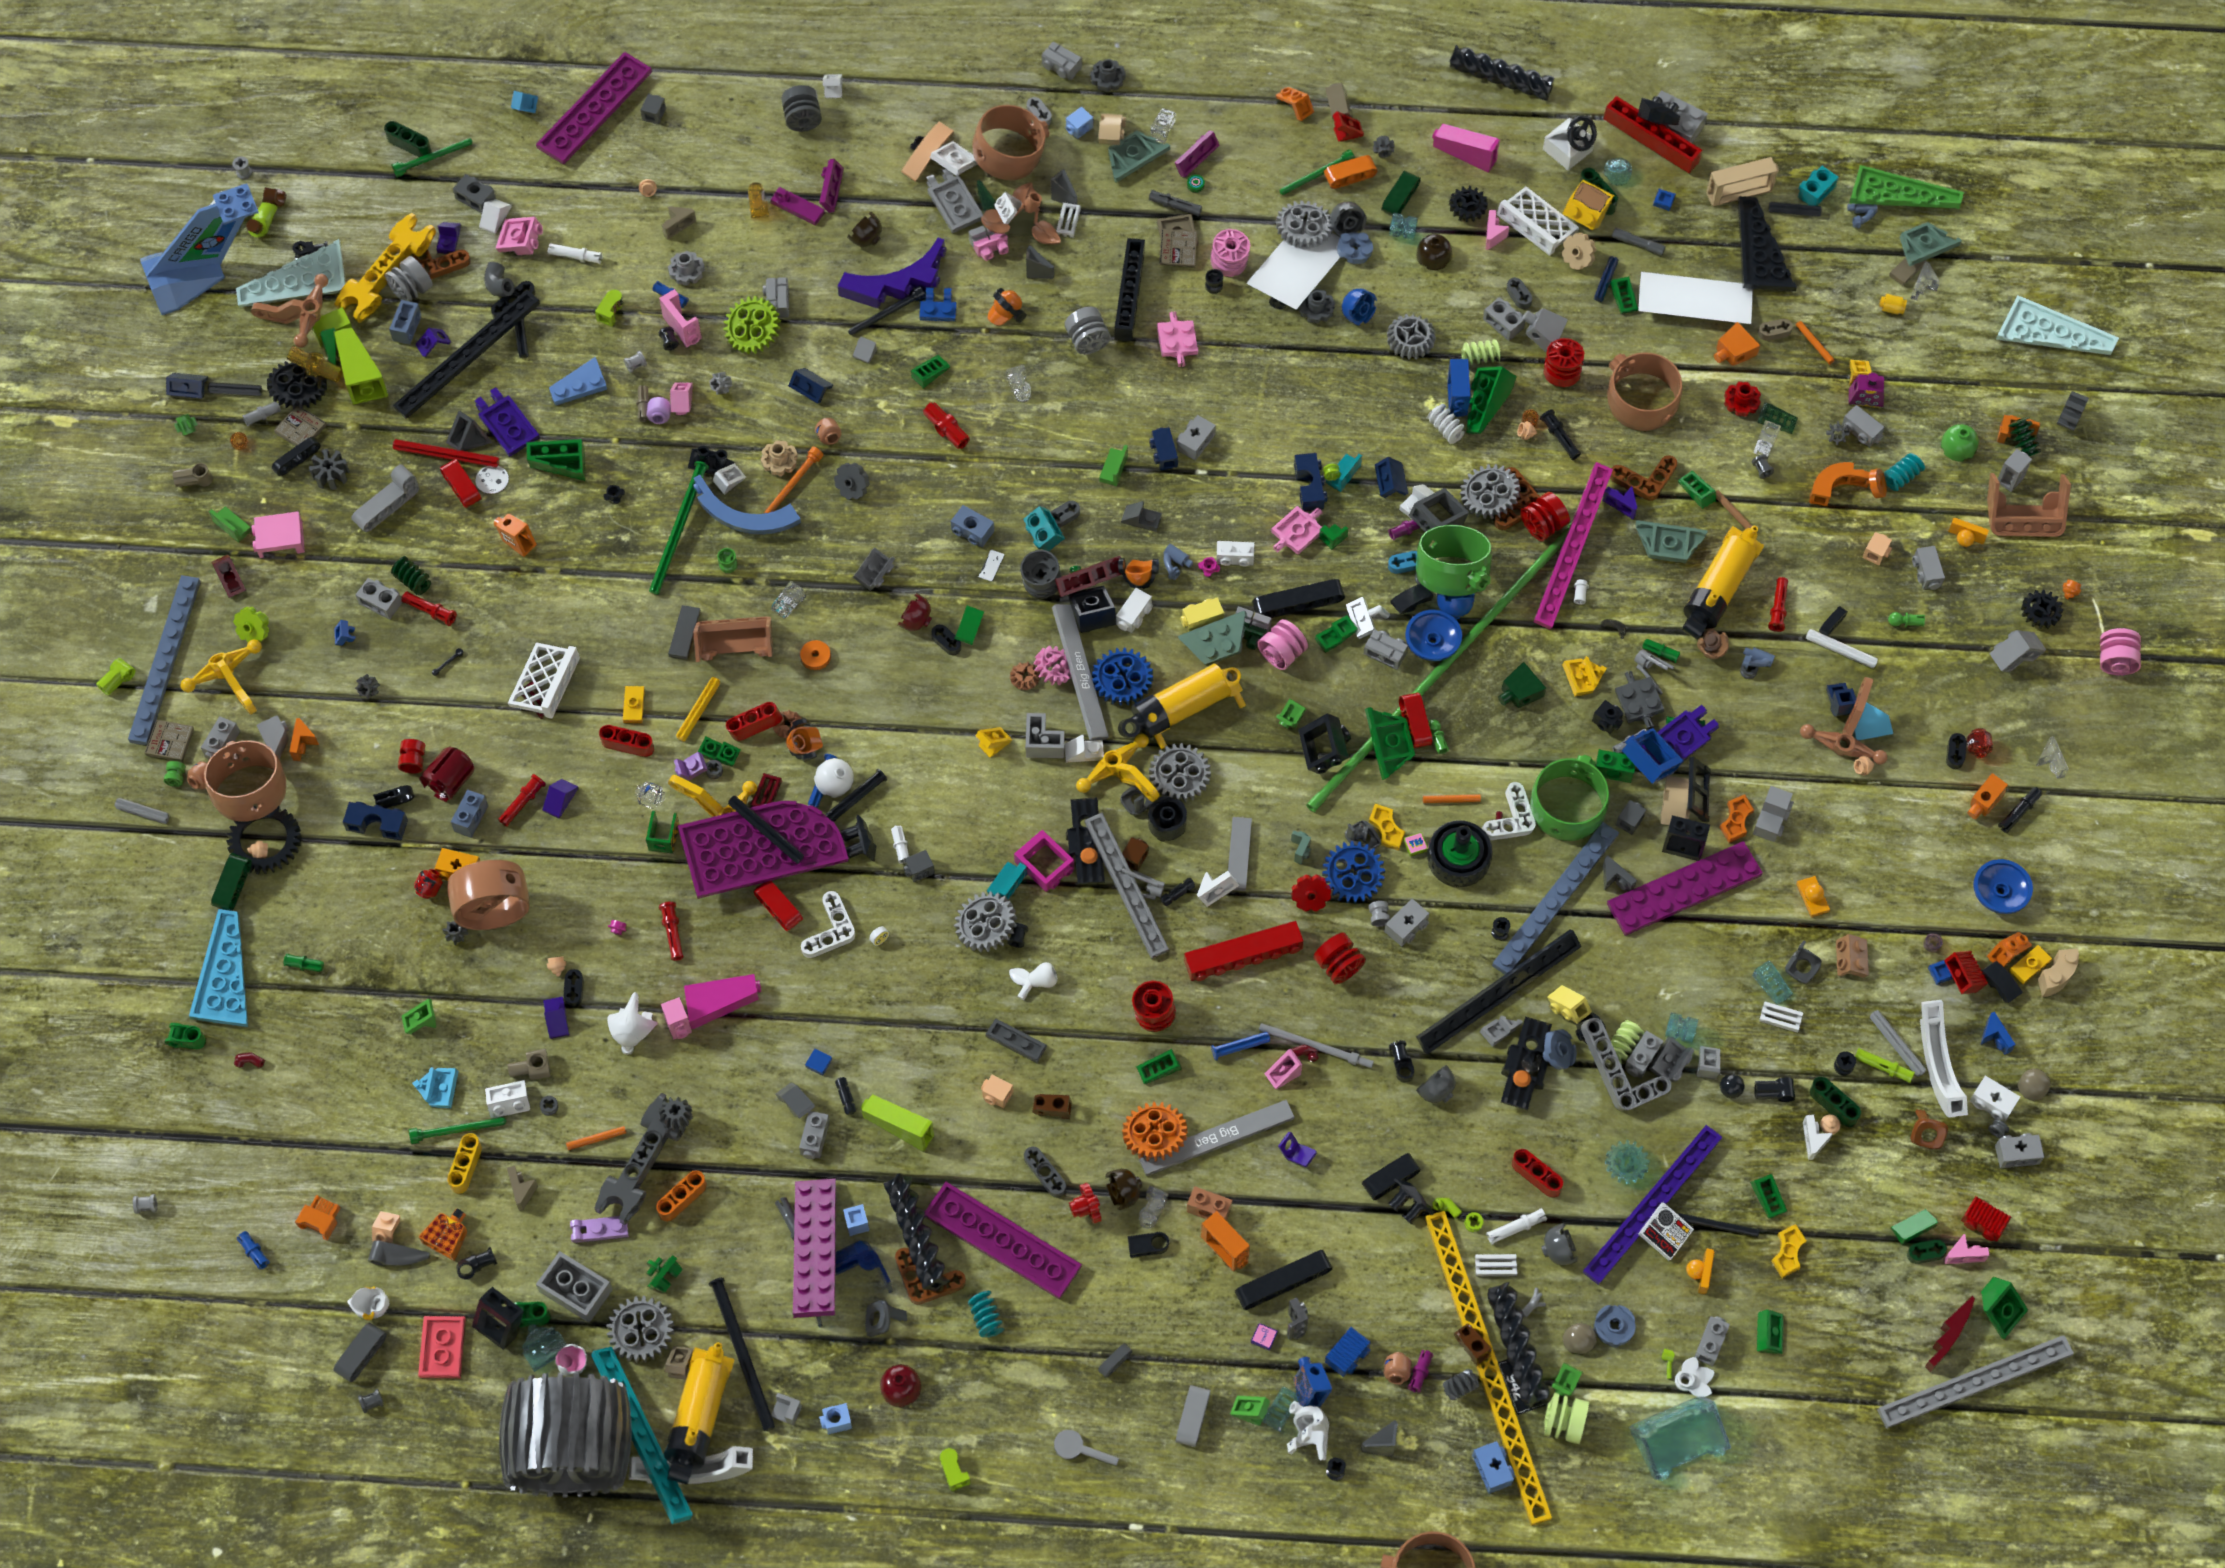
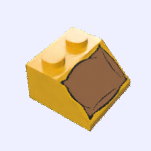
M1582 180L1569 198L1562 214L1595 230L1600 227L1614 195Z

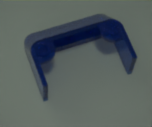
M860 1240L836 1251V1276L858 1265L867 1271L877 1268L888 1292H893L891 1280L878 1254L867 1241ZM814 1317L818 1327H821V1317Z

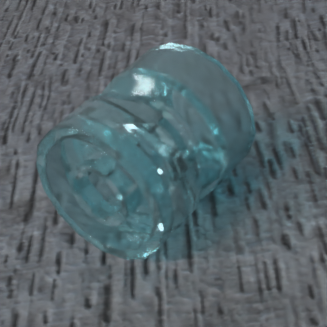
M1393 213L1389 236L1399 238L1402 235L1404 239L1414 240L1418 217L1408 216L1404 218L1402 214Z
M1671 1012L1665 1037L1672 1036L1674 1039L1679 1037L1682 1042L1692 1044L1698 1019L1692 1017L1684 1019L1681 1014Z

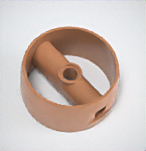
M506 860L475 862L458 869L448 880V897L451 913L455 923L463 928L491 930L505 927L519 921L529 911V893L526 877L522 868L514 862Z

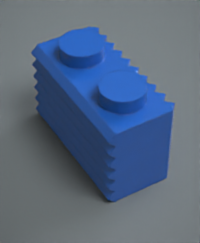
M1350 1327L1326 1355L1325 1363L1342 1377H1345L1347 1373L1351 1375L1358 1366L1356 1362L1360 1358L1365 1359L1371 1351L1369 1349L1370 1341Z

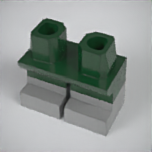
M1238 606L1236 613L1246 611L1247 613L1243 637L1247 640L1246 646L1249 649L1255 650L1258 647V641L1269 632L1271 618L1259 613L1254 615L1253 611Z

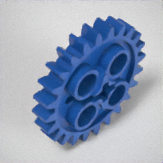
M1126 647L1120 652L1116 648V653L1109 650V656L1102 654L1103 660L1097 659V665L1093 666L1092 681L1095 685V691H1099V696L1105 695V701L1112 699V704L1119 701L1120 706L1123 701L1127 705H1129L1130 700L1137 703V697L1143 699V693L1148 694V688H1152L1153 669L1150 668L1151 663L1146 662V656L1140 658V652L1133 654V649L1127 652ZM1115 664H1118V666H1119V668H1120L1121 675H1119V669H1118V667H1117ZM1124 664H1130L1131 666L1125 667V666H1123V665H1124ZM1112 671V672H1114V673H1113V674H1107L1106 672ZM1132 679H1138L1139 681H1138V682H1133V681H1131V680H1132ZM1120 686V687H1122V688H1121V689H1115L1114 687Z
M1351 841L1350 846L1343 842L1342 849L1336 845V852L1330 850L1329 854L1331 857H1325V861L1329 864H1323L1322 868L1326 869V871L1322 872V876L1327 877L1325 878L1326 883H1330V888L1334 890L1332 896L1339 894V901L1346 897V903L1353 899L1354 904H1356L1358 898L1364 902L1365 896L1372 899L1371 892L1377 894L1378 890L1376 887H1382V883L1379 881H1384L1385 877L1380 874L1385 873V869L1380 867L1383 866L1384 861H1378L1380 854L1374 856L1375 848L1370 851L1368 850L1369 844H1366L1363 848L1361 847V841L1358 842L1357 846H1354L1353 841ZM1362 857L1365 862L1358 864L1355 862V858ZM1342 862L1346 865V869L1340 870L1336 864ZM1351 869L1357 872V875L1350 873ZM1368 875L1370 876L1371 880L1369 882H1364L1361 879V876ZM1348 880L1352 882L1353 886L1346 888L1342 883Z

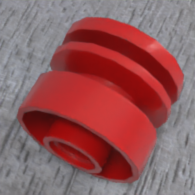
M1567 338L1556 339L1551 342L1547 348L1543 370L1545 379L1557 387H1569L1576 384L1582 372L1585 355L1583 347L1578 342Z
M1546 492L1537 498L1536 502H1532L1521 509L1520 513L1527 530L1539 541L1546 540L1555 531H1559L1570 522L1567 508L1552 492Z
M1345 932L1329 938L1317 949L1313 956L1322 969H1327L1326 974L1328 977H1331L1330 979L1334 985L1350 979L1366 962V958L1363 954H1360L1359 949L1353 948L1354 943Z
M1154 980L1144 982L1136 988L1133 993L1132 1004L1138 1024L1145 1030L1152 1032L1168 1028L1175 1020L1176 1015L1170 988L1161 981Z

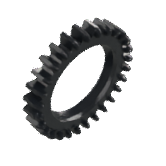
M278 806L273 812L260 818L280 821L287 833L284 847L276 855L269 858H253L246 854L241 847L240 839L242 833L251 823L257 820L246 822L234 821L236 826L229 827L232 832L227 833L229 840H226L229 846L227 849L229 853H235L252 860L249 873H252L253 869H255L256 874H260L262 869L264 874H267L268 868L275 873V866L282 870L281 863L289 865L287 858L295 859L292 852H299L296 846H301V829L297 820L294 819L291 813L288 814L286 809L281 811L280 806Z

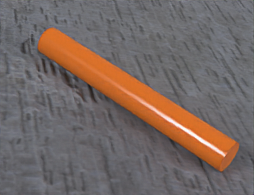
M1802 321L1797 322L1796 327L1828 364L1833 363L1835 359Z
M1481 794L1423 796V803L1481 802Z
M625 1126L567 1142V1149L569 1151L626 1134Z

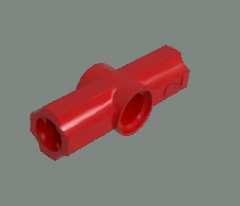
M930 402L926 405L923 414L934 424L938 434L943 438L946 437L957 449L966 447L970 437L959 427L956 419L951 414L947 415L935 402Z

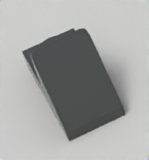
M1144 501L1126 506L1121 523L1157 532L1162 513L1145 509Z
M1608 855L1605 857L1603 863L1604 890L1614 881L1622 890L1627 892L1633 890L1637 880Z

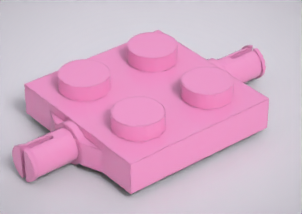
M1170 312V322L1157 323L1162 357L1171 356L1177 358L1178 366L1181 367L1182 364V367L1186 365L1184 357L1198 354L1193 321H1178L1177 312H1174V314Z
M1298 506L1295 507L1271 529V532L1280 540L1273 546V549L1279 552L1286 546L1299 555L1319 537V531L1322 526L1317 523L1316 518L1322 514L1321 509L1316 508L1309 514Z

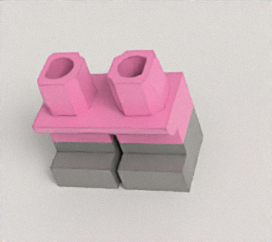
M984 226L969 231V242L978 257L982 256L985 261L994 257L993 251L998 250L1000 255L1009 252L1007 234L994 233L986 227L984 228Z

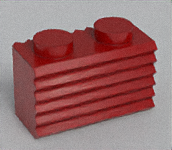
M1972 951L1954 952L1944 960L1961 995L1977 993L1988 984L1982 971H1980L1981 968H1979L1977 961L1973 957Z
M1975 1196L1961 1221L1966 1228L1977 1230L1982 1233L1985 1239L1997 1242L2012 1217Z

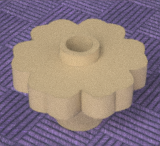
M1575 233L1574 236H1568L1563 242L1565 249L1562 251L1564 262L1569 263L1570 268L1581 270L1584 267L1591 266L1592 262L1595 261L1594 253L1596 252V246L1593 240H1589L1587 234Z
M777 440L774 444H767L762 450L761 464L764 470L771 471L773 476H783L785 472L791 473L796 468L798 454L794 446H788L786 441Z

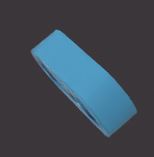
M1417 551L1391 556L1388 561L1389 571L1399 574L1416 570V563L1411 559L1415 558L1416 560ZM1394 562H1397V564H1400L1399 567H1396V565L1394 564Z

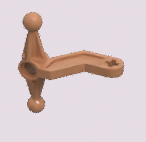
M318 274L314 278L316 286L304 301L292 299L279 307L254 303L251 313L257 318L288 324L300 318V333L294 337V344L299 348H303L308 344L307 334L321 318L323 288L328 285L329 280L326 275Z
M1869 677L1863 679L1855 705L1843 728L1842 734L1838 732L1816 731L1812 725L1805 724L1800 728L1801 736L1804 739L1815 738L1840 756H1866L1872 758L1874 763L1878 765L1886 763L1888 756L1885 751H1873L1852 736L1864 711L1873 679ZM1840 741H1845L1848 748L1841 747Z

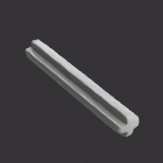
M1879 1010L1873 1012L1870 1015L1873 1023L1909 1068L1915 1071L1914 1074L1917 1077L1923 1075L1926 1071L1925 1067Z

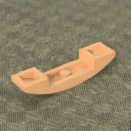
M939 121L916 148L901 173L916 182L931 161V152L941 148L954 131Z

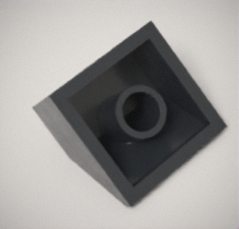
M1104 585L1068 594L1080 633L1116 625L1115 606Z

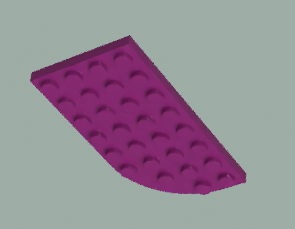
M777 801L751 807L750 809L804 855V859L799 864H796L737 811L678 825L697 899L848 862L849 860L843 838L834 822L819 809L811 805L807 806L797 803V801Z

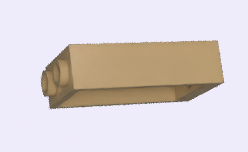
M1772 157L1711 172L1706 193L1712 207L1738 201L1739 196L1753 197L1772 192L1773 186L1776 183L1778 166L1773 162Z

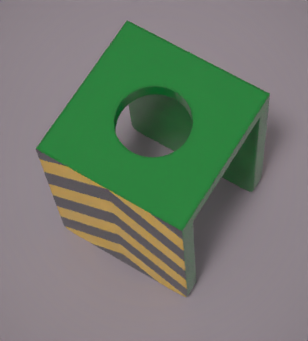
M652 810L646 836L648 850L673 854L678 833L677 813L673 815L668 840L655 839L658 819L656 812Z

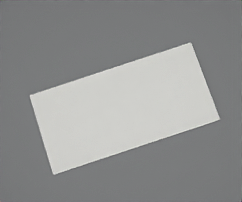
M1304 219L1301 234H1305L1306 219ZM1331 233V237H1328L1327 242L1323 241L1322 245L1316 243V247L1309 244V248L1306 245L1300 248L1299 244L1293 246V242L1286 243L1287 238H1285L1250 278L1247 284L1297 309L1340 258L1337 252L1339 236Z
M1641 272L1638 311L1751 324L1753 289L1742 288V283Z

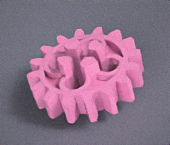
M1048 646L1046 649L1042 648L1038 652L1034 661V665L1037 666L1035 671L1040 672L1039 678H1045L1044 682L1050 680L1051 685H1054L1055 682L1061 685L1062 682L1066 683L1071 678L1064 649L1059 651L1057 646L1053 649L1051 646Z

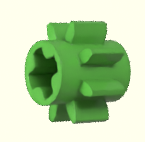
M185 414L176 418L177 423L174 426L177 433L182 432L184 436L196 431L194 426L198 424L195 417L190 418L189 414Z

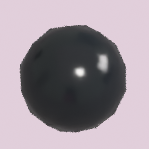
M1738 1075L1724 1076L1719 1085L1721 1093L1727 1098L1733 1099L1742 1095L1745 1089L1744 1080Z

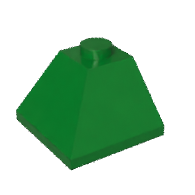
M1993 1277L1981 1291L1983 1308L2000 1337L2005 1339L2027 1313L2028 1308L2011 1282Z

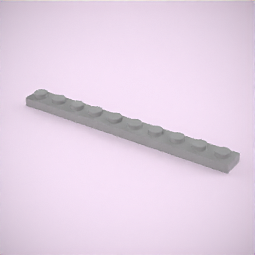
M2065 1335L1879 1407L1877 1411L1886 1429L2071 1357L2074 1353Z

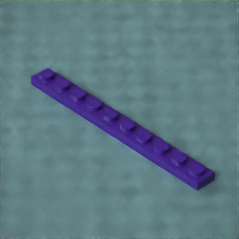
M1705 1125L1584 1268L1582 1273L1599 1285L1640 1237L1638 1233L1658 1206L1663 1202L1666 1205L1721 1141L1722 1136Z

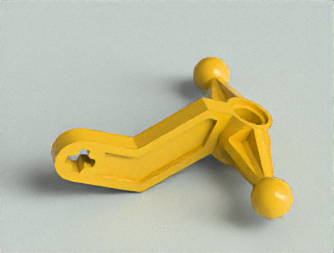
M252 639L245 648L213 655L209 659L208 664L192 679L184 678L181 681V689L189 693L195 689L197 684L217 678H225L240 703L252 715L257 712V709L232 673L234 668L250 653L257 654L261 651V642Z
M1139 733L1135 736L1134 742L1106 752L1103 759L1099 761L1088 778H1081L1077 781V790L1081 793H1086L1090 790L1091 784L1116 775L1121 782L1135 785L1151 802L1157 800L1160 797L1157 789L1135 766L1127 764L1138 748H1144L1148 745V736L1144 733ZM1114 761L1116 764L1111 765L1109 762Z
M672 775L668 780V784L673 789L694 799L711 817L735 812L730 805L722 807L706 790L677 775ZM750 780L746 781L742 786L743 792L738 798L747 804L748 797L754 795L757 791L756 783Z

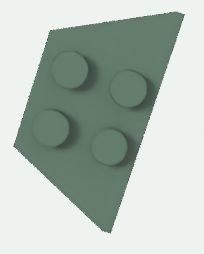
M1135 131L1126 136L1124 140H1120V145L1108 147L1115 183L1169 151L1170 145L1168 143H1165V145L1156 141V138Z
M1928 222L1902 232L1899 237L1909 266L1958 247L1962 240L1958 237L1954 240L1946 236L1948 232L1938 229Z
M1636 520L1635 524L1648 558L1686 563L1707 536L1708 531Z
M1241 611L1179 635L1178 638L1208 666L1241 653L1242 638L1245 632L1244 622L1245 618H1247L1246 611Z

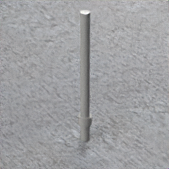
M1263 1023L1259 1027V1031L1268 1032L1270 1035L1300 1045H1309L1318 1051L1347 1060L1350 1064H1359L1372 1069L1374 1061L1360 1057L1358 1053H1349Z

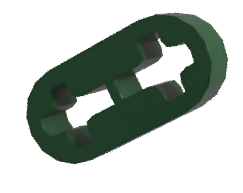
M1940 1240L1915 1243L1908 1249L1907 1258L1914 1264L1937 1261L1944 1257L1947 1247ZM1934 1246H1936L1937 1249H1941L1939 1254H1937L1936 1251H1929L1933 1250ZM1915 1250H1917L1918 1253L1924 1252L1920 1255L1919 1258L1917 1257V1255H1913V1252Z

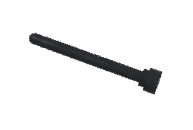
M920 286L914 288L913 292L910 293L911 295L850 328L848 333L854 335L913 301H923L926 299L923 289Z

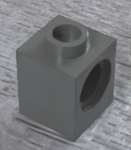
M648 94L640 110L642 120L659 125L666 110L665 99L659 95Z
M1629 800L1618 816L1616 826L1633 835L1644 819L1646 809L1640 803H1634Z
M926 850L905 858L906 866L903 869L907 877L911 876L913 883L935 874L934 865Z

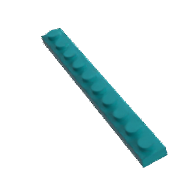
M607 1347L593 1350L591 1356L600 1375L608 1377L609 1382L611 1379H616L618 1383L622 1382L626 1387L631 1413V1440L671 1523L675 1524L691 1520L693 1514L678 1483L667 1479L670 1466L613 1348Z

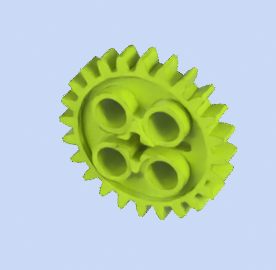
M747 296L746 302L741 298V304L739 305L735 302L736 308H729L732 313L726 314L729 320L723 322L727 325V327L723 328L727 332L724 336L729 339L728 343L741 353L745 351L747 354H750L752 350L753 353L757 354V349L763 352V346L769 348L768 342H775L772 337L778 336L775 331L781 329L777 325V323L781 322L777 318L780 314L775 311L776 307L763 297L759 299L757 296H754L752 300V298Z

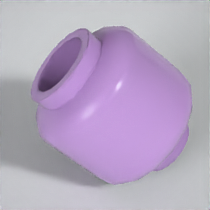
M663 397L650 399L647 406L648 419L655 424H662L669 420L671 412L670 402Z

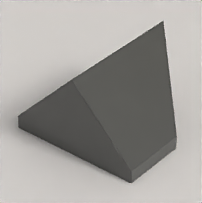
M1065 169L1061 170L1051 178V200L1062 204L1077 205V195Z
M1029 245L1026 253L1027 278H1054V266Z
M458 411L446 441L448 445L456 450L465 451L492 443L474 419Z
M1394 1420L1364 1441L1361 1445V1450L1364 1453L1393 1457L1397 1421Z

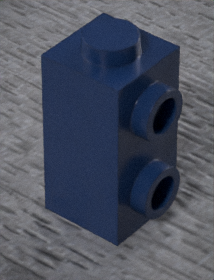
M1170 427L1153 430L1152 438H1149L1150 448L1155 451V454H1153L1155 465H1159L1160 471L1177 468L1178 456Z

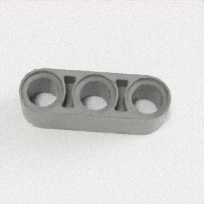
M1190 1385L1176 1436V1443L1196 1448L1211 1390Z

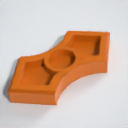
M1745 794L1727 803L1729 817L1720 825V829L1729 843L1745 837L1747 834L1745 820L1754 812V809Z

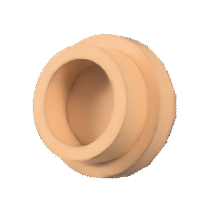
M651 179L643 180L639 185L640 193L645 197L653 196L657 191L656 183Z
M1521 422L1518 426L1517 435L1523 440H1528L1537 434L1531 422Z
M1866 756L1859 757L1854 762L1855 772L1863 776L1868 775L1874 767L1873 761Z
M256 841L247 850L254 858H267L268 844L263 843V841Z
M564 957L548 958V963H546L547 969L559 977L566 966Z
M1826 1115L1822 1118L1820 1127L1824 1133H1832L1833 1135L1839 1131L1841 1123L1836 1116Z

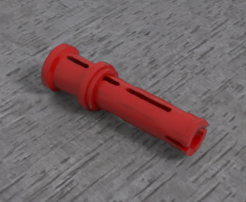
M1784 577L1776 579L1774 606L1770 610L1771 622H1769L1768 628L1774 632L1785 630L1784 618L1787 616L1785 602L1789 580Z
M408 591L402 596L401 600L403 603L430 614L432 619L441 620L447 626H451L456 619V611H450L444 608L442 604H433Z
M532 774L531 780L525 787L522 786L520 788L521 793L498 818L499 822L508 827L528 801L536 798V793L541 787H545L546 783L537 775Z
M673 901L664 902L659 905V910L662 912L663 917L662 925L666 927L671 960L679 961L684 956L677 927L679 918L676 917V903Z

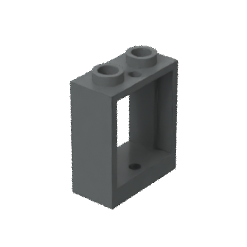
M1443 488L1414 503L1409 516L1426 532L1443 525L1462 526L1469 511L1446 488ZM1440 503L1452 517L1440 522L1428 508Z

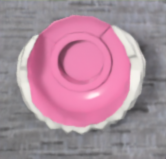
M575 1344L564 1346L556 1355V1365L559 1371L563 1372V1375L566 1377H573L574 1373H581L587 1365L585 1350Z

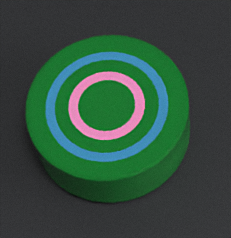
M1192 175L1187 180V188L1191 192H1201L1205 187V180L1200 175Z

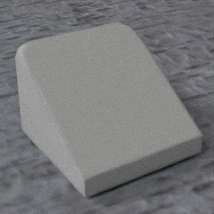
M860 337L853 353V358L869 364L877 351L876 343Z

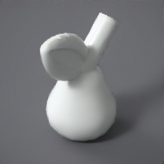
M1048 962L1040 964L1031 973L1022 968H1014L1009 971L1011 979L1016 984L1024 985L1018 994V997L1022 1000H1025L1032 986L1051 988L1058 980L1054 966Z

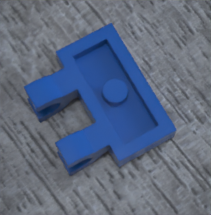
M926 288V301H920V320L956 322L957 304L952 302L951 288H944V302H934V288Z

